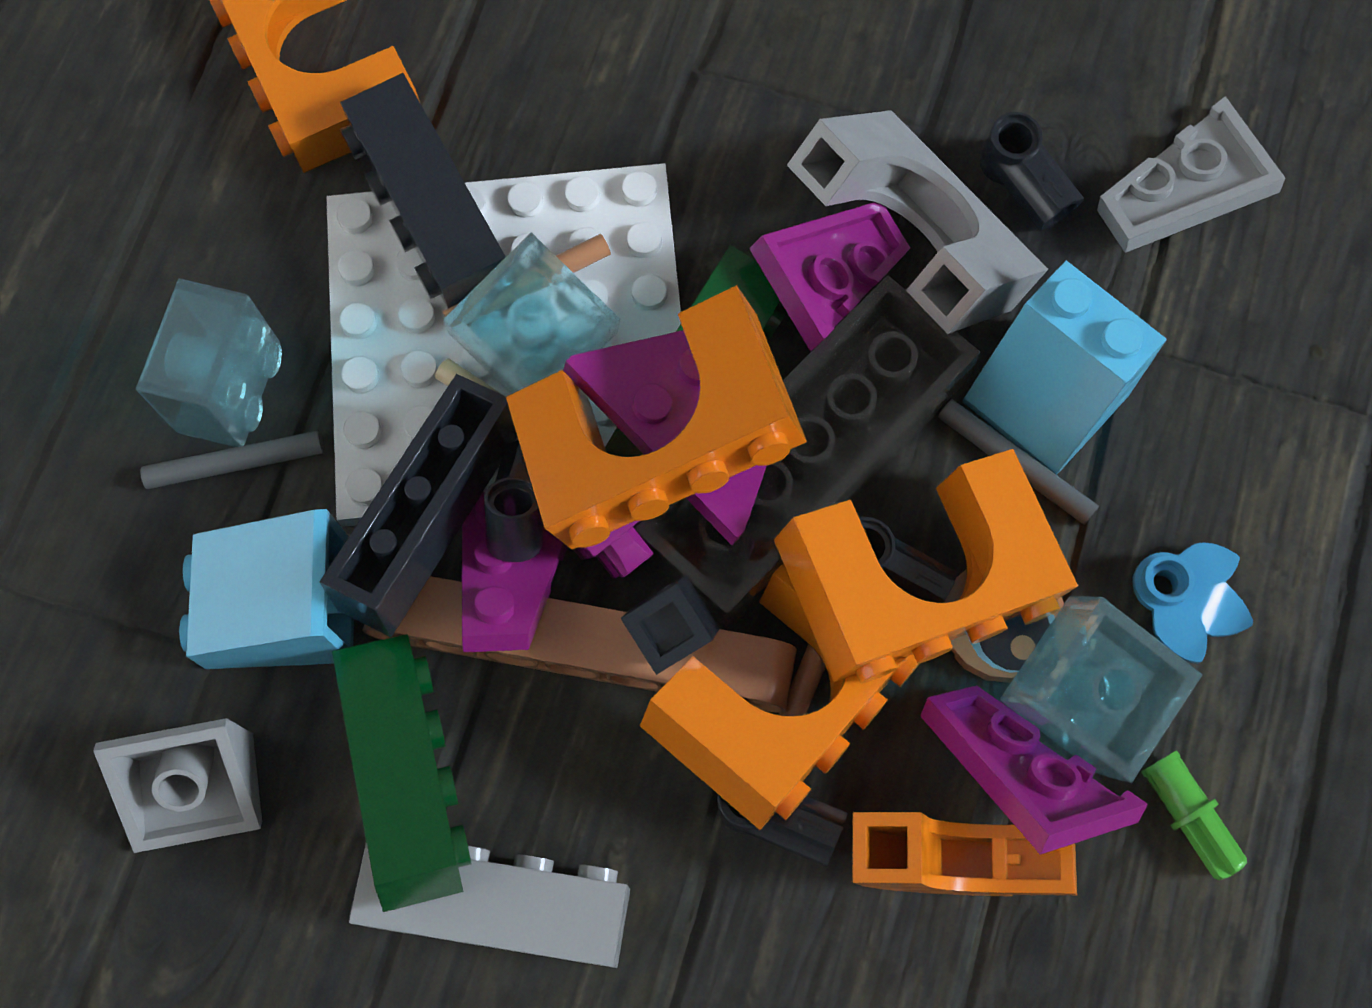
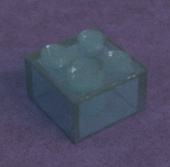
M532 232L443 319L448 334L510 394L563 370L565 361L572 355L603 348L618 333L621 321Z
M178 278L135 390L177 433L234 447L244 446L249 431L253 432L260 423L263 412L261 397L268 378H273L279 370L282 359L281 343L248 294Z
M1069 596L1000 700L1039 728L1041 732L1073 756L1078 755L1097 768L1095 773L1132 783L1203 674L1105 598Z

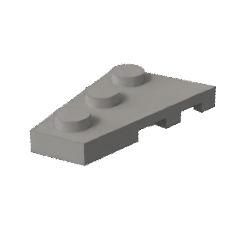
M1225 96L1211 107L1209 115L1193 127L1190 124L1177 134L1174 143L1156 158H1147L1101 195L1097 211L1126 253L1280 193L1285 177Z

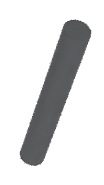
M953 399L940 412L938 419L989 456L1014 449L1031 487L1083 525L1087 523L1098 509L1099 505Z
M318 430L142 466L140 470L141 479L144 487L148 490L324 454V443Z

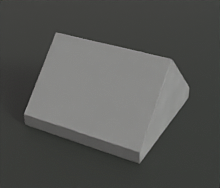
M220 719L95 744L93 752L134 853L261 829L262 815L253 733L229 719Z

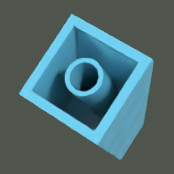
M1066 260L1025 303L964 397L963 403L1005 438L1057 475L1130 395L1167 339Z
M327 509L310 510L193 534L192 555H186L183 563L184 585L187 591L190 592L189 614L182 616L179 628L180 643L182 649L186 652V657L205 669L334 664L332 651L353 646L354 619L337 611L320 584V580L349 538Z

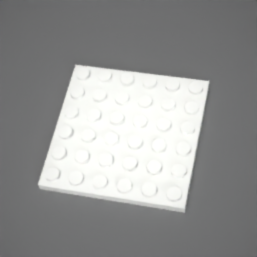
M665 163L465 183L504 252L512 277L600 233L606 240L611 255L454 333L442 312L448 308L441 295L430 300L414 269L415 266L423 263L416 249L404 252L390 225L389 220L397 216L392 204L389 202L380 206L373 192L327 196L336 517L342 527L356 526L445 392L448 386L435 378L438 367L445 359H451L504 396H509L563 370L565 361L572 355L677 331L681 324L678 316L681 309ZM589 398L605 447L617 426ZM499 467L483 492H486L488 487L495 482Z

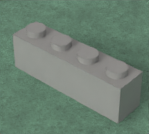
M367 843L365 845L349 920L350 924L618 968L630 888L627 884L616 883L618 874L616 870L579 865L578 876L552 872L553 860L516 854L513 866L488 862L489 850L468 846L472 864L459 867L464 892L383 912L374 887Z

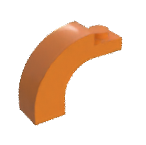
M853 812V883L884 890L932 894L1077 896L1075 843L1040 855L1015 825L946 822L931 819L921 812Z

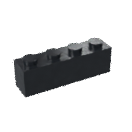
M404 73L340 102L349 122V125L341 128L340 131L354 159L358 161L366 157L373 170L364 175L379 205L382 206L389 202L392 204L397 216L390 219L389 222L404 252L415 248L423 263L415 266L414 269L430 300L441 295L447 308H450L511 278L512 275L504 252Z
M459 374L454 376L320 580L321 586L337 611L389 637L393 636L498 469L506 444L514 442L517 438L506 396Z

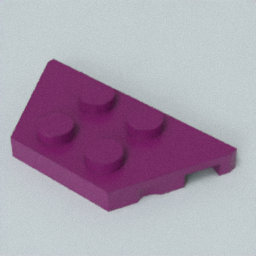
M684 330L575 354L565 361L563 369L644 455L657 451L674 440L691 420L699 400V372ZM767 465L753 466L730 477L724 486L715 491L695 493L686 497V499L733 545L745 531Z

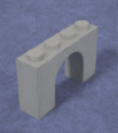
M892 110L819 119L787 164L825 206L854 200L873 201L902 215L929 239L937 250V254L906 291L947 334L1012 311L1048 270Z

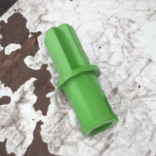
M1177 750L1141 771L1175 820L1170 825L1172 829L1177 830L1181 828L1214 879H1226L1244 868L1247 864L1246 856L1214 810V807L1219 803L1215 798L1209 801L1180 758Z

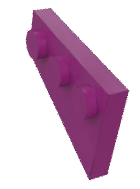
M873 202L762 235L749 249L811 352L854 309L868 291L906 254L910 247L886 207Z
M482 492L462 524L463 652L529 650L551 593L553 576L559 561H563L568 546L547 531L543 524V546L537 555L523 562L509 563L497 559L489 552L486 544L485 492Z
M977 685L927 698L921 718L1040 855L1139 822L1148 805L1146 802L1128 790L1119 797L1092 778L1097 768L1078 755H1074L1067 760L1039 741V728Z

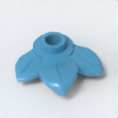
M1196 543L1179 555L1167 552L1155 553L1146 557L1137 566L1133 574L1132 584L1137 599L1144 607L1152 611V626L1155 637L1170 653L1184 661L1196 664L1203 661L1207 650V636H1230L1242 632L1253 625V618L1243 600L1226 583L1233 575L1240 560V557L1231 550L1214 543ZM1155 576H1164L1171 582V594H1163L1155 588Z

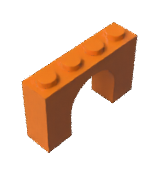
M209 0L222 27L233 24L237 32L236 35L227 39L242 70L251 66L254 68L257 77L247 82L262 113L273 109L278 119L277 122L268 125L282 156L285 157L294 153L303 173L351 153L340 131L341 128L349 125L340 102L401 73H404L418 98L416 89L394 46L340 69L325 73L297 71L279 61L283 42L298 23L311 15L347 0Z
M737 285L678 313L698 368L700 395L695 412L684 430L674 440L657 451L635 457H621L608 454L588 396L563 370L506 396L544 527L569 548L575 549L577 547L597 545L605 541L609 537L610 532L636 520L644 521L656 518L665 513L669 505L695 493L715 491L724 486L730 477L756 465L766 466L774 464L785 458L791 449L807 442L758 316Z
M1014 449L962 464L936 487L966 558V584L958 601L949 603L924 601L911 596L892 582L880 566L851 500L793 517L775 537V545L834 682L856 674L861 684L876 680L898 669L895 660L911 654L914 655L917 663L926 662L952 650L953 645L950 640L968 634L972 644L984 641L1007 630L1008 627L1005 621L1020 615L1025 625L1039 621L1058 612L1061 608L1057 600L1078 587Z
M784 563L772 574L759 603L803 638L819 654L829 674L831 686L829 704L816 712L802 716H781L765 712L743 699L692 656L650 699L640 724L642 729L759 830L765 826L775 813H778L786 820L811 791V788L803 782L804 779L815 767L826 774L850 745L842 737L843 734L853 723H856L864 730L888 701V699L880 694L881 690L890 680L901 687L920 664L916 662L914 655L911 654L895 660L898 669L876 680L861 684L857 674L834 682Z

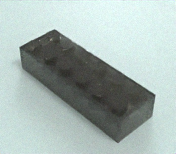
M887 275L783 380L807 442L791 449L789 454L782 460L767 465L745 531L739 540L731 545L684 498L669 505L668 510L662 515L650 520H644L635 528L654 553L648 559L673 582L686 574L714 620L728 631L762 596L772 574L783 564L774 539L791 519L847 500L853 501L968 382L980 351L956 331L947 334L903 287Z

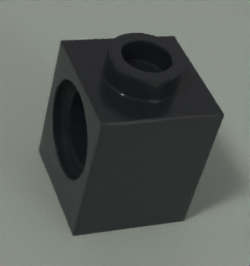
M686 574L635 605L621 617L622 622L656 675L713 641L720 629Z

